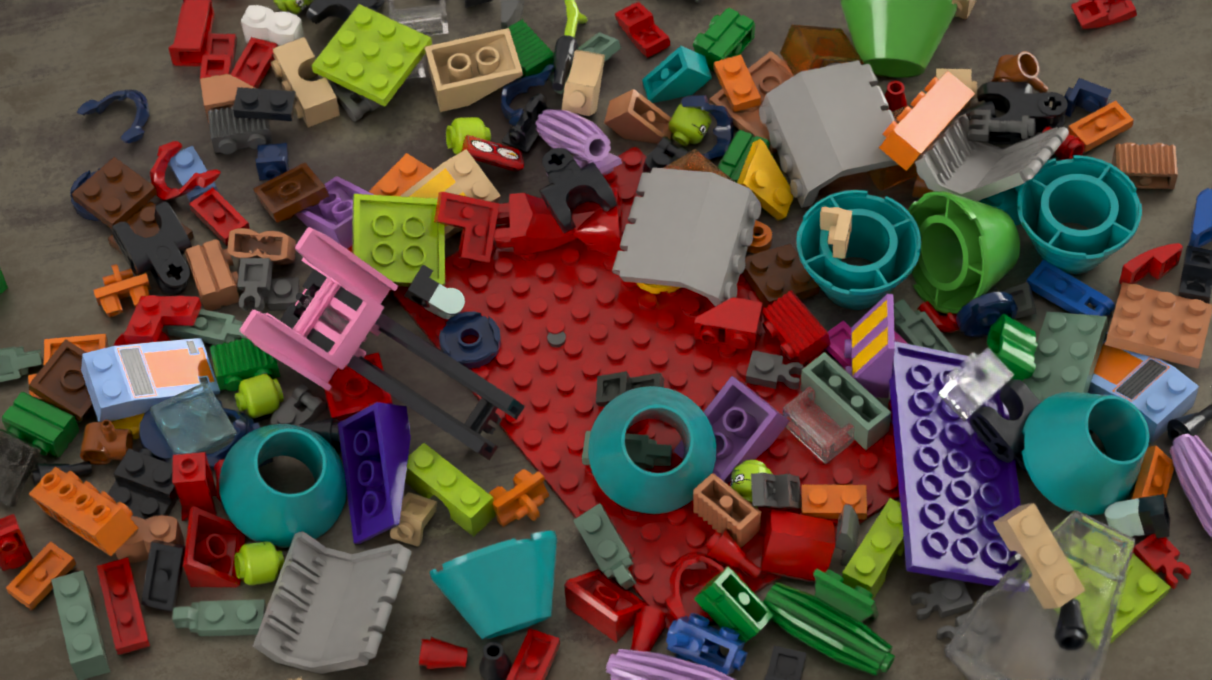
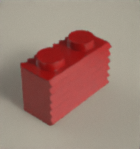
M792 290L762 310L764 318L762 326L770 338L777 337L782 343L780 348L789 360L795 358L798 363L804 364L831 345L828 332Z

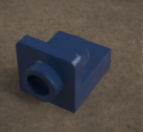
M1078 78L1074 88L1069 87L1064 97L1067 100L1065 116L1071 117L1076 106L1092 113L1109 104L1112 90Z
M287 143L258 145L256 168L259 180H271L289 171Z

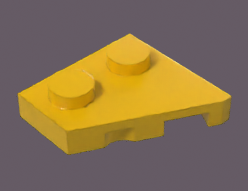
M759 139L752 143L737 183L751 189L760 201L761 207L777 220L786 218L794 196L791 193L790 185L763 140Z

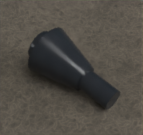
M1212 405L1207 406L1199 413L1196 412L1170 420L1167 425L1169 439L1173 442L1174 439L1183 434L1197 436L1206 423L1212 419Z
M90 461L73 465L36 463V470L31 471L34 487H36L41 482L43 476L51 472L55 467L65 473L72 471L77 476L92 473Z

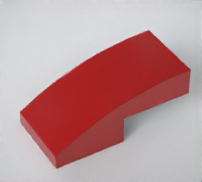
M1081 0L1071 4V9L1082 29L1104 27L1137 16L1136 8L1131 0Z
M639 1L614 13L616 20L626 35L646 58L671 46L670 37L654 23L653 14Z
M207 33L205 54H202L200 79L215 75L231 74L237 46L235 34Z
M1179 243L1168 244L1136 256L1123 265L1119 283L1121 285L1122 282L1136 284L1147 274H1150L1156 280L1161 279L1179 264L1183 246Z

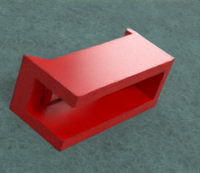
M183 0L174 44L168 47L173 66L201 67L202 54H205L207 33L211 34L215 15L211 0Z
M206 453L173 455L172 483L175 485L182 505L181 521L189 520L190 508L193 506L217 516V510L212 496H217L216 485Z

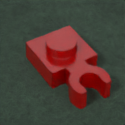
M1154 533L1133 547L1132 553L1155 574L1160 571L1164 573L1165 582L1170 588L1175 589L1179 582L1173 574L1179 573L1186 580L1190 578L1192 573L1190 567L1183 562L1176 561L1179 559L1180 551L1166 537L1156 538Z

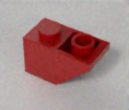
M732 297L697 316L694 322L695 340H701L707 344L718 343L730 345L737 349L748 348L755 350L762 322L763 302Z
M15 514L0 519V567L2 571L19 568L25 562L33 559Z

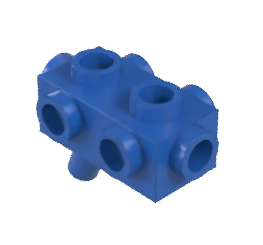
M691 613L690 617L684 616L679 618L678 621H673L668 630L666 641L668 644L667 650L676 653L675 658L692 663L696 662L713 668L727 676L734 673L735 669L741 670L745 663L747 652L743 651L745 642L738 639L739 633L723 626L720 630L708 626L710 621L708 618L695 613ZM721 646L730 649L727 656L721 654Z

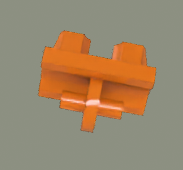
M117 264L111 265L114 274L102 277L105 286L93 290L98 305H102L108 318L123 313L119 299L131 296L136 308L141 296H149L151 287L146 273L134 277L132 269L120 272Z
M523 469L515 474L512 479L514 488L507 492L502 486H497L489 492L494 500L492 504L497 521L502 527H505L516 518L520 520L526 515L533 521L540 517L538 507L545 503L544 499L549 497V493L544 484L545 478L539 471L531 474L526 469Z

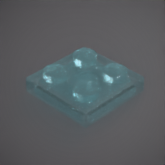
M207 381L150 407V413L174 455L205 452L233 439L236 435V430Z

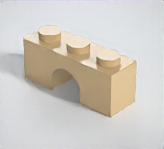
M305 37L273 48L275 61L271 62L272 69L277 78L282 77L283 82L281 84L284 91L296 92L294 112L297 118L303 117L307 127H311L339 116L337 97L326 77L316 81H306L318 74L312 70L311 65L315 61V56Z
M1034 503L1019 505L993 522L1009 551L1018 552L1030 567L1032 577L1027 581L1044 609L1060 608L1086 591Z

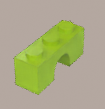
M421 444L408 457L405 482L425 498L430 499L433 495L438 497L449 510L450 518L471 536L474 537L496 516L492 504L494 501L493 497L427 444Z
M891 498L889 499L842 572L844 584L853 589L858 585L873 594L872 599L875 598L885 582L887 570L896 554L901 556L905 550L901 504Z

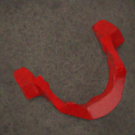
M172 141L159 146L158 159L150 171L151 184L156 188V195L163 200H169L184 196L197 186L202 188L209 186L216 181L221 171L213 169L201 174L194 173L189 181L180 189L167 187L165 171L168 163L183 147L179 141Z
M689 552L676 561L669 577L672 595L665 599L667 609L674 618L678 619L685 615L682 595L679 592V581L684 569L692 564L703 562L709 567L715 566L721 572L724 570V567L716 559L706 556L702 552ZM736 572V575L745 583L741 573Z

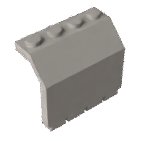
M858 60L799 72L768 92L762 106L759 108L760 120L767 126L770 133V143L778 152L781 169L784 173H787L790 180L791 193L795 198L797 197L801 208L812 206L818 191L839 177L899 165L879 148L886 139L882 135L883 132L896 120L891 110H887L889 105L881 87L876 86L878 80L870 64L861 65Z
M966 114L956 117L914 163L916 164L919 177L925 181L928 189L945 191L979 201L1024 184L1027 180L1034 178L1068 137L1069 130L1066 127H1056L1001 149L985 141L969 140L967 138L968 131L970 130L969 119Z
M652 168L651 173H642L636 194L641 197H634L628 221L634 224H626L619 246L626 251L617 252L612 272L619 275L625 282L684 287L708 297L714 306L732 297L736 298L739 276L745 269L746 252L748 246L753 241L755 221L761 213V203L752 190L713 172Z
M305 532L296 533L252 647L277 663L319 674L368 665L369 659L376 657L382 639V634L379 632L385 631L393 608L389 603L395 602L403 579L401 574L405 573L412 552L401 544L396 543L350 554L326 548Z

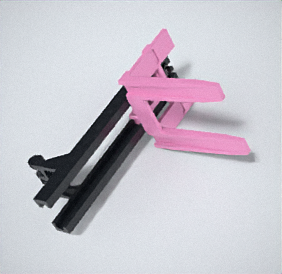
M308 227L295 246V249L303 256L301 261L313 268V271L303 284L304 292L296 295L298 301L295 305L292 303L289 305L280 320L268 312L264 314L257 310H252L241 326L240 332L254 345L327 391L332 387L328 382L337 368L343 370L347 365L490 460L498 446L480 435L482 431L491 435L494 433L495 428L488 424L489 420L499 425L502 418L495 413L497 408L517 420L525 406L381 313L384 309V306L381 305L382 301L390 289L396 291L398 285L329 236ZM369 332L376 336L381 332L479 395L481 399L466 422L463 424L365 359L366 351L359 346L362 342L366 341L367 334Z

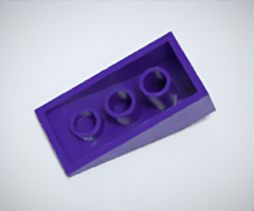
M376 402L338 423L354 544H361L398 526L400 523L411 440L407 406Z

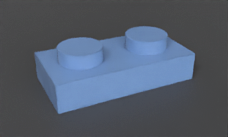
M193 146L179 151L168 163L181 187L189 181L194 173L201 174L207 172ZM214 182L205 188L197 186L187 193L186 196L189 202H192L212 187L218 192L217 186Z

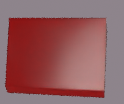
M195 506L190 508L183 562L190 587L236 588L240 586L241 579H238L236 575L234 557L235 553H239L241 546L245 544L246 535L239 531L232 522Z
M770 508L760 565L761 572L816 583L813 575L816 568L825 573L829 569L835 549L836 540L833 521Z
M598 569L568 579L564 584L566 607L616 643L633 626L635 614L640 612L641 607L648 606V604L630 591L625 590L613 579H608Z

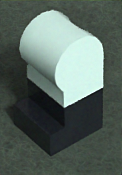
M422 265L404 297L443 319H450L458 315L465 304L463 294L458 289L446 288L429 278L433 270Z
M1164 494L1116 502L1105 510L1110 533L1118 540H1125L1134 535L1140 536L1154 533L1156 538L1170 537V513Z

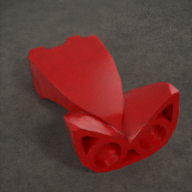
M611 188L618 206L607 212L603 211L599 204L593 202H586L577 206L572 214V220L576 228L566 233L562 232L543 198L534 197L526 193L509 194V203L499 204L496 224L510 223V227L495 228L494 239L497 248L513 247L515 255H522L553 249L578 238L602 254L616 257L618 251H624L619 247L622 239L620 220L622 198L619 188Z

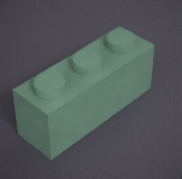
M824 352L802 369L800 390L865 450L889 432L891 411L828 354Z
M84 571L51 579L70 664L77 679L84 680L111 672L91 587Z

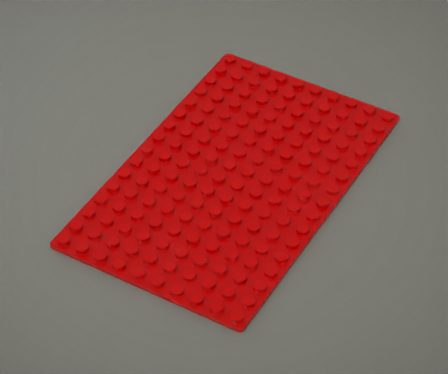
M632 147L618 155L617 157L621 158L622 164L614 167L611 173L604 175L611 188H619L621 194L622 210L620 220L622 236L626 224H634L628 221L634 197H641L636 194L641 175L644 173L643 165L646 156L637 147ZM510 223L502 224L497 228L510 227ZM578 238L553 249L522 255H515L513 247L497 248L494 239L490 263L487 264L458 258L459 251L445 258L444 287L458 289L463 294L465 304L460 313L479 312L481 316L492 318L500 329L501 346L498 354L490 363L479 368H469V370L525 406L517 420L497 408L495 413L502 418L499 426L535 470L544 476L545 482L575 518L599 503L605 508L633 557L632 561L634 564L628 567L636 584L631 587L648 606L659 609L666 614L665 622L667 625L665 628L667 631L674 620L678 621V619L670 614L665 603V599L672 595L669 577L675 563L681 556L689 552L707 554L709 549L705 547V544L717 529H713L712 525H708V521H703V517H698V513H694V500L668 513H641L618 505L599 487L590 465L582 464L585 434L587 431L592 430L595 420L604 408L596 404L597 376L627 371L631 378L661 373L665 379L664 388L672 389L687 396L703 412L730 377L733 376L790 420L772 445L755 459L764 463L773 475L790 474L800 476V492L802 484L866 485L867 519L882 510L890 498L893 500L900 498L893 424L890 422L889 432L865 450L800 390L801 375H790L800 379L798 389L788 388L783 382L779 381L776 389L746 383V374L754 349H737L730 345L707 344L701 340H695V318L715 307L708 297L684 287L668 293V291L660 292V294L647 292L641 289L635 282H625L619 275L612 272L616 257L604 255ZM740 273L736 298L761 302ZM399 286L396 291H393L394 298L435 348L441 351L439 334L449 319H443L404 297L409 287ZM762 314L761 327L754 351L783 356L784 365L797 362L795 358L789 360L780 348L782 343L777 337L772 339L765 332L762 326L764 322ZM563 331L566 335L565 344L561 347L550 346L547 341L548 333L559 334ZM468 335L462 339L466 344H472L478 340L474 335ZM822 350L817 355H815L807 362L802 364L803 368L809 365L821 354H823L824 352L827 354V352L825 350ZM471 391V392L476 396V398L480 401L481 397H480L479 395H477L476 393H474L473 391ZM649 419L648 424L642 431L637 433L626 431L625 434L649 435V439L656 440L657 444L672 446L671 466L654 465V468L643 470L651 473H665L675 469L682 463L683 459L673 451L682 439L677 430L667 422ZM758 507V510L761 511V529L741 548L746 557L758 567L761 565L770 508ZM777 509L802 514V509ZM826 519L833 521L836 538L838 519ZM859 519V524L867 519ZM718 561L724 569L729 566L735 573L740 572L746 585L755 594L782 577L760 572L754 580L738 567L735 568ZM703 562L687 566L682 572L679 581V592L682 595L685 611L684 616L690 617L691 613L702 615L710 620L708 625L713 623L714 620L694 600V597L711 579L720 573L715 566L709 567Z

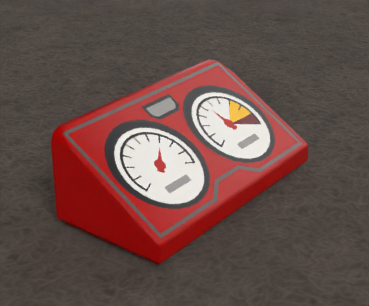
M465 136L461 152L467 149L475 161L513 172L524 168V161L520 150L474 136Z

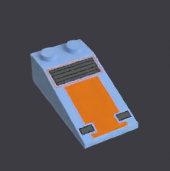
M1106 332L1088 393L1118 396L1134 404L1147 422L1149 442L1153 443L1167 430L1170 420L1182 417L1193 407L1199 386L1177 368L1158 358L1105 345L1108 332Z
M201 338L112 346L82 354L81 371L98 422L104 420L112 422L143 414L153 406L165 402L181 404L220 394L217 380Z

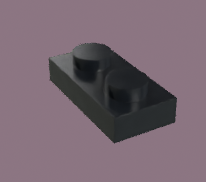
M237 87L233 107L234 117L292 121L296 103V92Z
M156 539L151 542L141 605L173 611V608L176 607L184 562V545Z

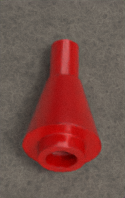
M726 529L721 534L716 530L705 544V547L709 549L706 556L732 567H738L754 580L762 571L760 567L746 557V554Z

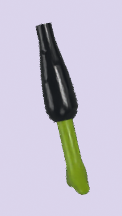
M564 0L567 23L564 36H561L556 41L554 49V80L552 88L555 91L563 90L565 80L572 67L574 52L578 50V43L575 39L577 24H584L588 21L586 16L579 12L574 0Z

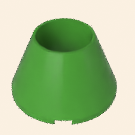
M952 0L840 1L861 65L870 64L875 75L894 78L914 77L924 73L957 11V3L953 5Z
M945 191L923 194L921 199L913 202L909 207L908 211L916 221L921 236L920 256L912 271L917 284L913 285V287L925 302L929 301L935 310L947 314L958 313L971 300L986 294L1017 263L1020 253V238L1014 221L1004 210Z

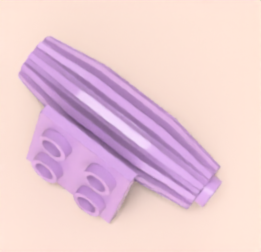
M549 109L539 114L536 121V130L551 148L567 149L580 168L594 162L604 176L611 173L614 167L622 164L621 158L609 153L611 150L609 138L592 121L566 110Z
M1183 434L1174 439L1173 446L1170 448V454L1180 485L1203 528L1212 538V453L1198 436Z
M619 649L617 654H611L606 668V673L611 674V680H736L713 668L665 654Z

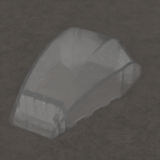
M1074 510L1051 531L1086 590L1073 598L1081 603V611L1088 632V639L1081 649L1069 651L1059 647L1058 642L1054 638L1060 608H1043L1027 581L1032 577V572L1023 558V561L1014 570H1009L1000 578V582L991 591L987 590L978 599L945 650V655L969 680H1100L1131 563L1135 539L1077 510Z

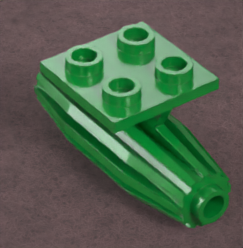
M817 568L813 574L816 580L815 595L778 582L771 587L763 603L774 613L771 619L790 635L839 663L875 676L879 675L881 671L884 673L888 672L895 659V655L891 654L893 646L863 623L869 617L876 620L879 616L876 603L872 599L873 594L858 585L853 589L844 584V578L834 571L827 569L824 573Z

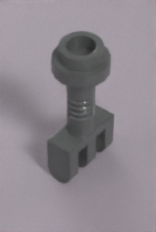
M972 110L970 113V130L967 136L969 140L989 141L990 132L1021 133L1022 139H1028L1029 136L1035 135V119L1030 118L1029 115H1023L1022 121L991 120V110Z

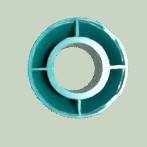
M1073 155V159L1056 161V158L1048 160L1034 178L1027 180L1021 185L1017 199V212L1024 230L1042 260L1044 259L1068 274L1076 275L1091 271L1124 247L1133 238L1140 224L1142 203L1140 204L1136 193L1137 188L1134 183L1120 169L1097 158ZM1061 223H1077L1089 229H1071Z
M849 190L821 199L805 213L797 231L796 245L803 267L825 295L840 307L861 310L876 305L886 294H889L911 274L920 256L921 236L918 225L912 215L897 201L887 196L883 199L868 195V191ZM822 207H838L852 211V229L845 258H864L872 261L873 264L855 266L840 261V258L833 257V245L828 244L829 231L820 229V212Z
M647 386L624 392L603 408L595 420L590 433L588 457L596 482L611 500L631 511L663 514L675 511L693 500V490L712 474L716 462V440L708 418L695 402L672 389ZM645 419H658L667 422L677 430L683 441L684 456L682 463L675 469L665 473H651L639 468L633 463L626 451V431L635 423Z
M1080 392L1058 393L1043 400L1029 414L1022 432L1025 434V449L1022 451L1024 464L1037 489L1059 508L1068 512L1073 510L1086 513L1087 516L1104 514L1108 506L1116 502L1125 501L1129 497L1137 481L1149 444L1147 422L1134 404L1118 396ZM1089 429L1100 438L1107 456L1095 446Z
M291 424L268 425L243 436L228 452L219 478L221 503L228 518L235 527L256 542L268 541L281 548L290 547L294 535L299 532H305L315 540L324 535L339 518L347 497L344 466L336 450L317 433ZM273 457H292L301 461L309 468L315 484L301 493H281L272 489L264 482L258 467L264 461Z
M555 531L530 534L531 539L516 541L513 538L462 555L443 563V570L437 572L436 568L432 569L429 572L431 580L482 640L535 625L552 617L557 549Z

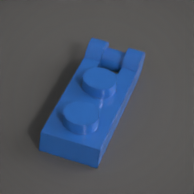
M1044 259L1026 281L1031 286L1032 291L1069 313L1108 316L1115 308V304L1110 298ZM1088 303L1095 306V309L1093 310L1087 306Z

